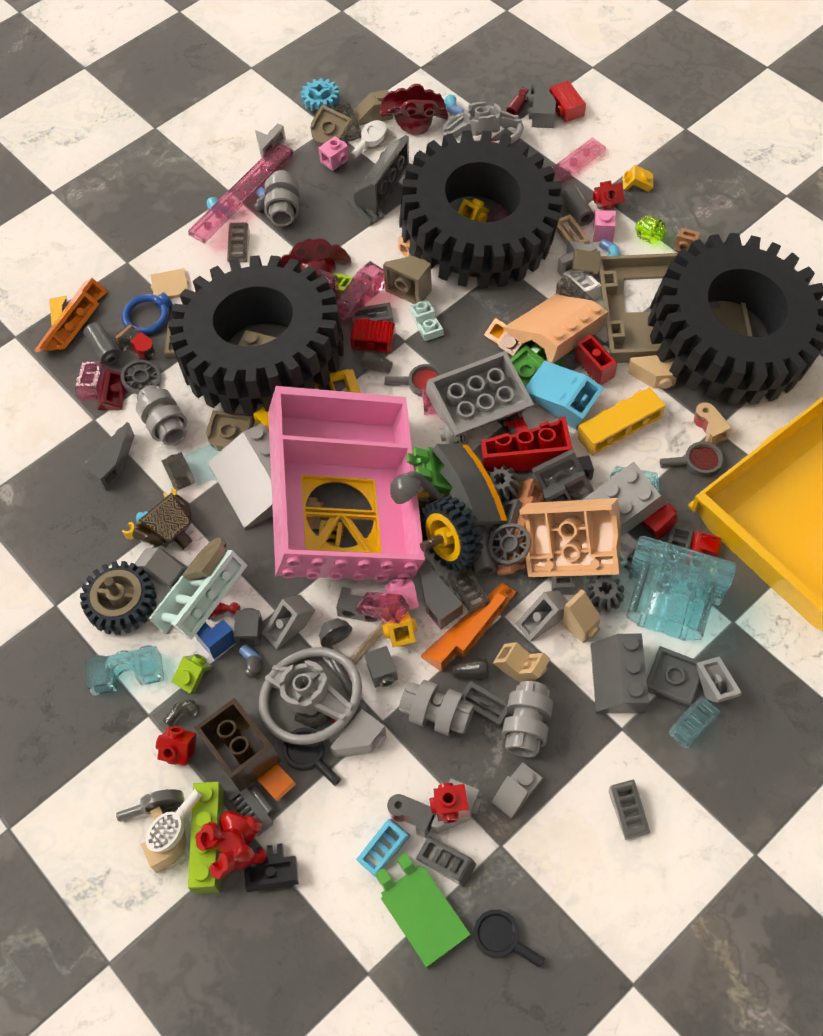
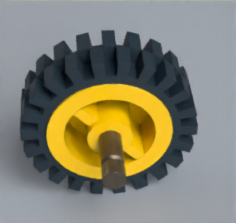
M445 496L426 505L422 510L423 514L420 515L422 520L421 528L425 529L422 531V536H426L427 540L420 543V548L424 552L429 550L430 554L435 553L434 559L436 561L441 560L440 565L443 567L447 565V569L457 571L477 561L479 556L482 555L481 549H483L484 544L480 541L483 540V535L478 534L481 531L480 525L475 526L474 522L478 521L476 516L472 518L470 516L472 510L470 508L465 509L466 504L463 501L459 503L458 498Z

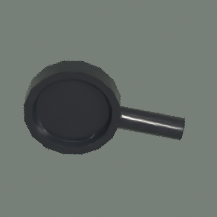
M303 727L295 729L291 733L306 735L316 733V731ZM324 741L308 745L283 743V756L288 765L295 770L307 771L316 768L334 786L341 781V778L323 761L325 754Z
M500 909L489 910L477 919L474 927V941L477 948L484 955L491 958H503L514 951L541 968L545 958L518 941L519 927L509 913Z

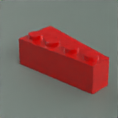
M566 416L558 418V421L553 423L548 421L540 423L539 427L529 430L527 427L519 429L518 433L512 435L506 433L482 440L481 462L486 472H493L494 466L501 469L503 465L507 469L512 467L515 472L532 470V468L573 449Z

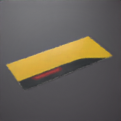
M66 296L49 299L52 325L67 306Z

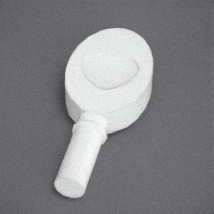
M375 120L364 126L361 132V142L350 153L353 159H356L367 147H375L384 140L386 136L385 123Z
M194 789L183 804L178 807L176 812H166L155 819L146 834V845L149 850L156 853H165L177 845L185 830V816L188 815L189 811L203 796L200 792Z

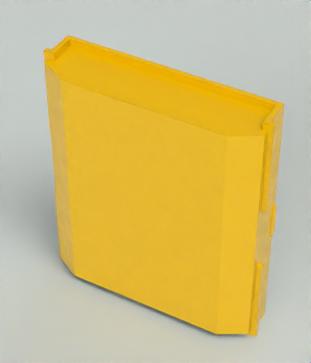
M821 397L786 426L780 427L762 441L759 447L697 494L695 499L688 504V508L693 512L697 511L707 528L715 536L720 537L721 542L815 628L823 631V397Z

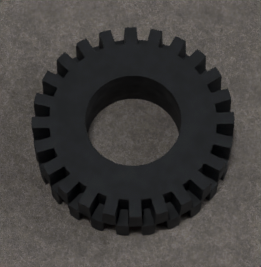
M467 130L462 131L460 143L456 141L452 133L443 136L442 146L435 140L429 142L426 147V154L419 150L414 155L413 164H408L402 184L399 228H402L403 242L406 243L410 239L409 253L415 257L423 255L422 259L431 263V269L439 264L438 278L447 281L452 272L458 273L457 285L467 287L469 276L477 277L478 288L484 289L488 288L490 277L494 276L498 287L508 285L510 275L518 282L525 278L528 269L532 272L536 271L539 268L541 259L545 260L549 254L563 206V197H560L562 189L560 181H553L555 171L552 166L542 168L544 157L537 152L527 158L529 145L522 141L515 149L510 148L511 137L502 134L499 144L491 142V131H482L480 141H474L472 131ZM481 196L499 203L510 216L494 222L474 221L459 214L449 203L461 197Z
M730 233L724 243L719 234L710 235L705 245L698 239L691 243L688 251L684 248L679 251L674 262L671 261L651 302L650 309L652 310L648 317V326L653 327L650 334L651 343L661 344L657 352L660 361L663 362L675 358L669 370L673 376L677 378L685 371L691 374L685 385L686 387L695 391L700 382L709 385L705 396L709 399L716 400L721 391L726 390L728 404L737 405L745 394L748 405L759 404L764 396H766L768 401H773L783 391L785 393L791 391L823 350V300H821L823 284L808 285L815 272L809 266L797 271L795 266L800 258L794 253H791L784 260L779 258L777 254L781 245L772 242L767 251L760 249L761 237L753 235L750 236L745 245H742L740 233ZM715 301H729L741 304V302L746 303V308L755 313L763 322L768 335L753 337L732 331L716 318L709 303Z
M259 255L250 256L249 267L241 268L239 259L229 261L231 271L224 273L217 265L209 269L212 281L209 282L203 277L198 276L193 280L195 292L184 289L180 294L182 304L173 305L171 312L174 319L169 320L168 323L171 334L169 338L187 386L190 385L193 394L198 399L203 396L206 405L212 408L221 403L225 413L234 414L240 403L245 416H254L257 404H263L265 411H269L276 386L315 389V382L325 387L331 381L329 371L337 372L339 369V356H343L344 353L342 341L344 339L335 293L333 289H329L328 281L324 276L317 278L316 270L313 267L307 266L304 270H301L298 260L290 259L283 268L280 256L271 255L267 266L262 265ZM277 323L288 327L280 336L261 345L238 346L228 343L237 332L254 324Z

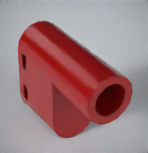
M695 532L686 564L692 568H699L703 556L712 559L718 558L721 549V538L704 532Z

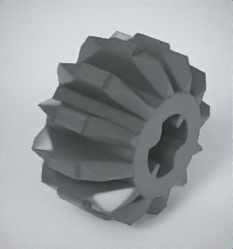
M503 465L501 469H498L494 466L493 472L487 471L501 502L503 499L510 501L509 497L517 498L516 491H519L521 488L520 478L512 467L507 469Z
M598 575L597 578L591 577L589 584L585 586V592L593 606L598 607V613L605 609L609 614L612 608L617 610L620 603L624 601L625 596L622 594L624 593V586L619 585V578L612 580V575H607V578L603 575Z

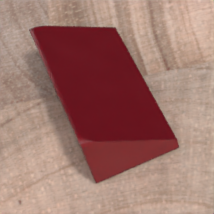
M106 369L102 377L97 410L122 409L125 388L121 382V372Z

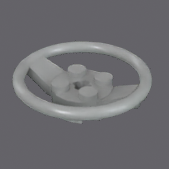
M476 102L469 104V109H464L463 113L448 119L442 127V135L452 133L456 141L460 143L457 137L462 135V131L471 130L473 136H479L482 134V131L499 132L500 125L516 128V131L510 136V144H512L521 137L524 127L518 115L501 111L499 105L494 103L493 107L487 106L486 102Z
M314 647L289 655L272 667V671L265 677L261 688L259 711L265 727L278 739L296 745L314 744L332 737L349 723L357 711L362 695L360 673L355 664L346 655L334 649ZM310 657H326L339 662L346 668L351 677L352 695L350 702L333 688L328 676L319 664L309 660L297 666L293 664ZM272 687L280 690L282 699L294 712L314 715L319 711L337 721L326 729L312 734L298 735L284 731L273 721L270 715L269 696Z

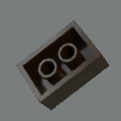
M236 698L230 700L194 727L240 792L282 761L274 747Z

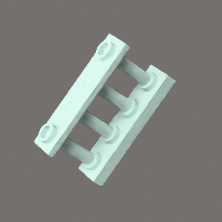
M227 550L210 576L187 580L181 576L148 619L163 633H167L173 625L187 639L192 640L248 565L233 550Z

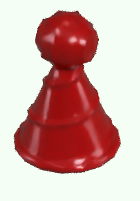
M220 602L208 617V620L228 611L235 615L236 610L241 609L240 605L236 602L230 605Z

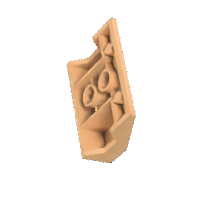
M555 294L506 325L504 331L522 344L533 340L545 349L547 361L554 363L575 349L578 341L590 334L594 336L601 331L608 311L592 300Z
M618 498L527 503L520 509V515L524 518L526 530L531 537V549L526 556L528 577L620 574L621 520Z

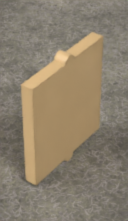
M185 268L151 275V290L154 295L158 296L164 292L169 299L180 297L181 292L184 289H188L189 280L186 278Z

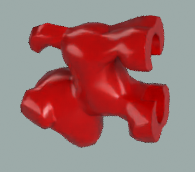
M229 810L222 814L220 828L215 822H209L202 826L201 831L197 832L195 840L199 850L216 849L221 852L219 859L211 863L210 872L214 878H225L235 870H242L251 864H260L266 860L267 853L265 850L260 849L258 853H254L253 849L249 846L257 836V833L261 831L262 822L260 819L251 815H240Z

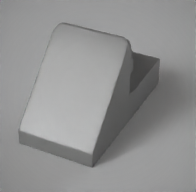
M277 123L268 134L255 130L262 162L266 163L286 141L284 126Z
M568 240L567 254L558 259L557 272L562 277L564 272L572 269L574 250L581 249L594 252L597 250V247Z
M522 762L511 777H506L491 804L512 819L542 782L543 778Z

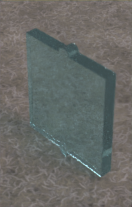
M212 444L203 448L199 447L196 451L183 456L197 486L210 480H216L207 462L220 451L212 447Z

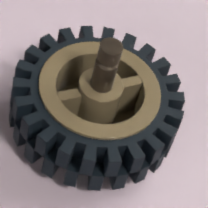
M117 561L111 562L112 568L104 564L102 565L104 571L100 573L98 569L94 570L95 577L92 578L89 575L86 578L89 584L82 585L84 593H80V599L82 600L80 602L81 608L87 619L97 630H104L106 634L110 635L112 631L115 635H121V630H124L126 634L131 633L130 627L134 626L135 630L139 629L138 623L142 621L145 624L148 621L146 615L151 616L153 613L151 607H156L154 598H157L155 587L144 569L141 567L137 568L136 564L132 562L130 566L127 561H121V566L118 565Z

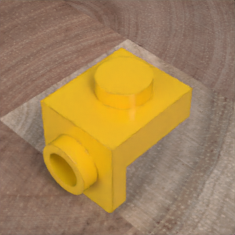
M634 165L624 173L622 178L624 190L627 191L632 185L647 192L653 189V173Z

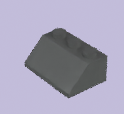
M642 633L615 634L591 643L596 714L645 713L649 704Z

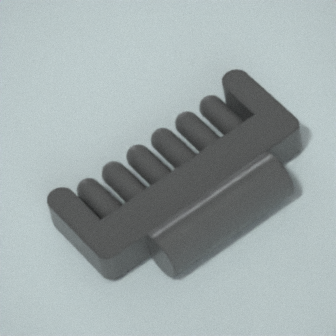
M254 786L250 791L248 788H245L241 792L237 788L228 795V800L232 802L233 806H236V810H241L239 812L240 815H254V817L261 820L262 828L257 833V836H260L273 825L269 815L275 809L257 786Z

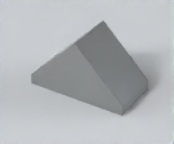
M159 547L145 549L135 562L137 568H143L149 577L169 587H172L184 570L181 565Z
M720 656L697 663L696 666L706 700L719 703L742 695Z

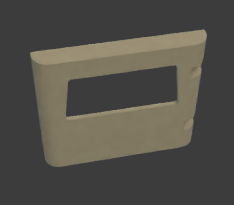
M678 253L601 256L599 278L603 307L608 311L605 322L609 351L617 363H629L630 358L657 355L661 344H652L650 340L653 327L648 326V317L651 312H624V280L663 278L671 261L674 262ZM717 301L719 308L711 309L716 318L732 331L752 336L746 303L741 302V304L729 301Z

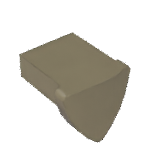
M574 250L572 271L597 275L600 268V251Z

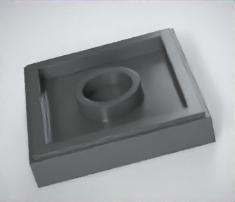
M659 646L647 678L648 693L690 709L700 682L696 665L701 661Z

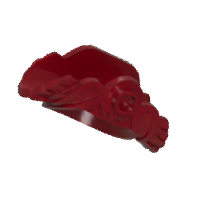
M417 83L412 84L408 89L398 88L396 91L388 92L380 106L381 117L394 115L401 129L413 135L423 134L428 131L432 124L433 116L446 120L449 117L441 94H436L431 89L425 90L421 84Z
M322 238L306 239L303 242H298L293 246L289 254H284L281 257L283 268L290 259H295L300 262L301 270H304L307 266L313 267L316 270L317 278L321 276L327 277L335 272L336 264L334 261L346 264L352 263L345 249L338 244L331 245Z

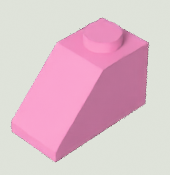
M594 210L593 242H601L605 238L613 243L616 211Z

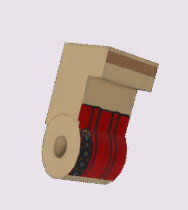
M700 403L695 411L694 423L707 434L705 442L717 445L727 440L730 435L731 426L712 404Z

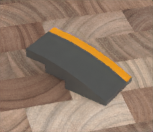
M436 444L433 452L445 465L441 474L453 487L449 495L452 498H458L459 503L463 501L466 504L465 509L470 508L472 510L471 518L476 516L478 520L474 522L475 525L505 524L507 518L499 495L491 478L468 445Z

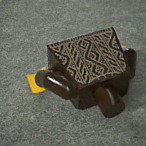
M172 488L169 495L163 493L164 499L139 519L136 525L138 528L132 522H129L127 525L131 530H122L125 537L129 540L137 539L144 543L167 547L175 541L184 550L193 541L185 533L192 523L190 505L180 495H177L175 488Z

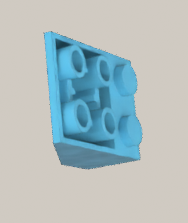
M547 361L542 363L525 387L533 401L558 418L566 416L567 424L573 429L584 419L604 387L587 375Z

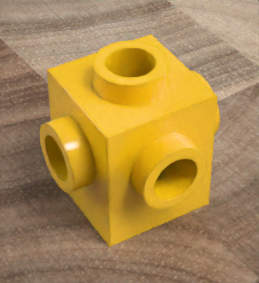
M464 199L458 213L474 221L486 222L489 209L484 207L485 203L479 199Z
M395 610L390 615L385 616L386 624L382 625L385 639L390 638L392 648L416 642L414 632L418 631L415 617L410 618L408 611Z

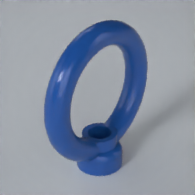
M164 292L158 296L154 294L136 296L125 305L122 311V323L125 328L129 324L132 325L128 329L132 334L137 335L140 332L144 335L154 334L166 324L169 317V308L173 304ZM144 302L155 303L161 310L160 318L156 323L145 328L136 327L131 323L130 313L134 307Z

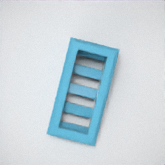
M388 818L356 860L376 877L375 874L389 863L411 835L393 819ZM390 829L400 837L397 841L387 833ZM383 837L393 845L391 849L380 841ZM375 846H378L386 854L384 858L373 849ZM371 854L380 863L377 866L374 865L367 858V855Z

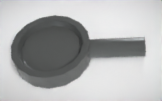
M176 789L151 792L140 799L139 805L117 812L116 818L119 822L142 814H151L150 811L159 806L165 813L175 811L183 804L184 793Z

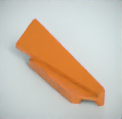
M93 278L84 282L34 351L65 349L98 307L99 303L97 301L107 293V290Z
M501 583L422 653L421 658L441 672L455 655L464 660L517 594V591Z

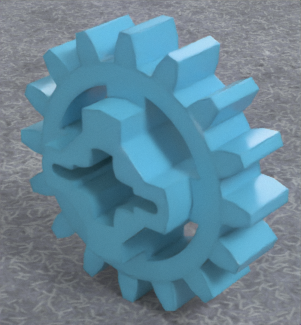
M322 78L319 81L313 79V83L307 82V86H302V91H300L302 104H305L306 109L311 107V111L319 110L322 104L334 108V104H338V99H340L338 86H335V82L330 83L329 79L323 81Z

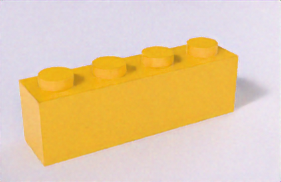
M650 387L643 391L639 390L632 397L619 401L614 407L602 410L592 419L582 421L578 426L577 438L593 456L662 418L665 404Z

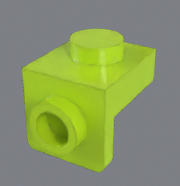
M199 654L184 656L171 682L190 694L195 693L204 672L210 671L212 665L206 662L207 659Z

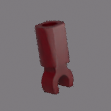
M522 87L518 95L514 96L507 106L506 112L518 115L528 100L526 94L529 89Z

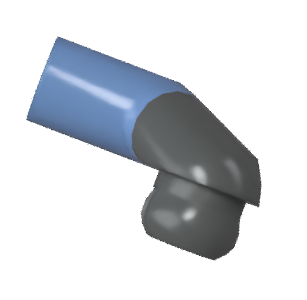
M260 187L256 191L259 198L254 203V208L258 212L263 211L265 199L264 188Z
M244 644L239 649V654L247 660V667L244 673L247 677L254 678L261 671L262 658L250 646Z

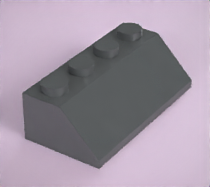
M405 135L389 144L386 150L380 154L378 161L372 165L371 171L364 177L362 184L354 192L356 206H359L364 211L368 209L377 214V210L383 206L406 172L409 164V136Z

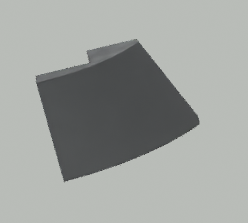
M573 449L532 468L536 479L543 489L547 502L582 500L594 491Z

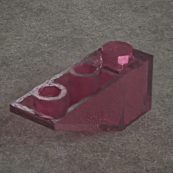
M369 261L357 271L336 301L339 317L347 321L384 289V269Z

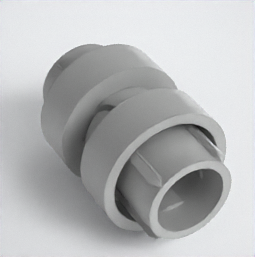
M279 170L274 172L265 182L264 212L274 225L288 226L299 214V184L287 171Z
M151 385L143 388L137 395L136 412L142 422L146 424V428L152 438L162 442L164 445L179 443L186 435L187 419L177 406L173 396L168 390L161 389L159 386Z
M423 680L420 685L414 682H409L406 685L400 700L399 710L409 715V722L422 727L428 721L435 723L434 731L446 736H450L452 731L465 734L473 715L474 705L463 701V693L449 689L445 695L438 693L439 685L427 680Z
M522 681L516 687V691L511 692L509 695L507 711L513 716L505 718L502 737L506 740V750L513 755L532 758L539 753L540 747L546 745L549 727L543 722L551 719L553 701L549 698L550 691L548 687L542 683Z

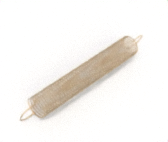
M384 620L379 624V627L375 628L374 633L369 635L368 640L362 643L361 648L356 650V653H354L356 656L349 658L355 665L358 663L357 660L360 661L362 659L363 653H367L368 649L381 637L382 625L386 624Z

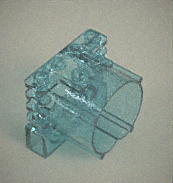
M641 536L638 539L628 575L629 579L636 580L626 617L639 627L662 632L684 641L701 640L704 636L712 605L719 606L725 593L733 582L736 564L650 537Z

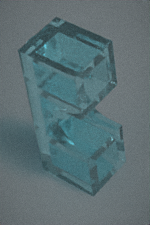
M146 645L138 650H122L114 655L95 656L85 661L87 688L93 696L117 691V679L125 671H134L135 678L141 686L164 681L162 655L157 646Z

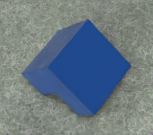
M224 619L212 629L205 622L195 635L197 641L214 660L236 643L233 637L234 632Z

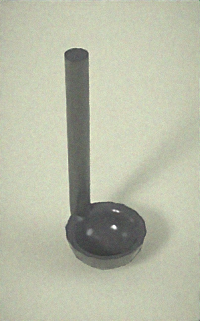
M418 472L400 474L390 484V495L396 504L408 502L415 496L420 486L435 501L444 496Z
M339 618L325 622L319 633L320 644L324 648L334 649L332 645L347 638L352 632V627L347 621ZM328 658L351 699L352 681L342 664ZM360 700L357 713L361 709L368 713L363 701Z

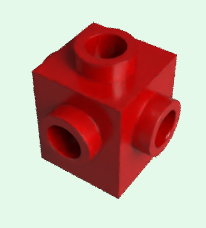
M611 180L600 182V187L594 188L593 201L597 207H603L604 210L613 209L615 204L625 202L622 182L612 184Z
M177 726L168 727L156 740L157 760L166 761L171 765L179 764L186 766L195 755L197 733Z
M443 783L438 785V788L433 789L434 797L429 798L431 814L437 813L438 822L444 821L445 824L458 822L459 818L469 817L465 784L453 785V783Z

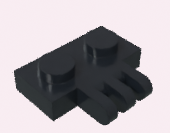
M283 843L277 844V853L275 854L273 846L267 845L266 860L260 864H251L244 869L246 892L298 885L296 855L284 857ZM262 846L256 848L257 853L260 849H263Z

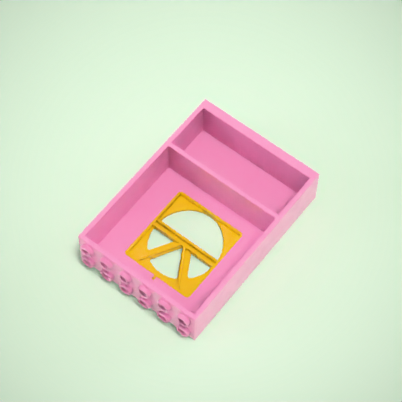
M276 386L268 411L276 576H283L284 578L306 577L308 579L330 578L331 580L344 578L355 581L370 579L378 582L394 579L413 580L425 560L424 551L420 548V543L423 540L418 496L416 493L408 502L396 504L390 495V484L394 478L400 474L415 472L414 465L407 463L406 459L408 453L413 455L406 397ZM339 482L350 485L360 491L368 500L372 510L306 507V502L313 490L320 485ZM307 517L329 518L319 536L315 535L311 530ZM339 519H341L358 545L340 548L329 545L326 541ZM351 519L373 520V527L367 538L363 537Z

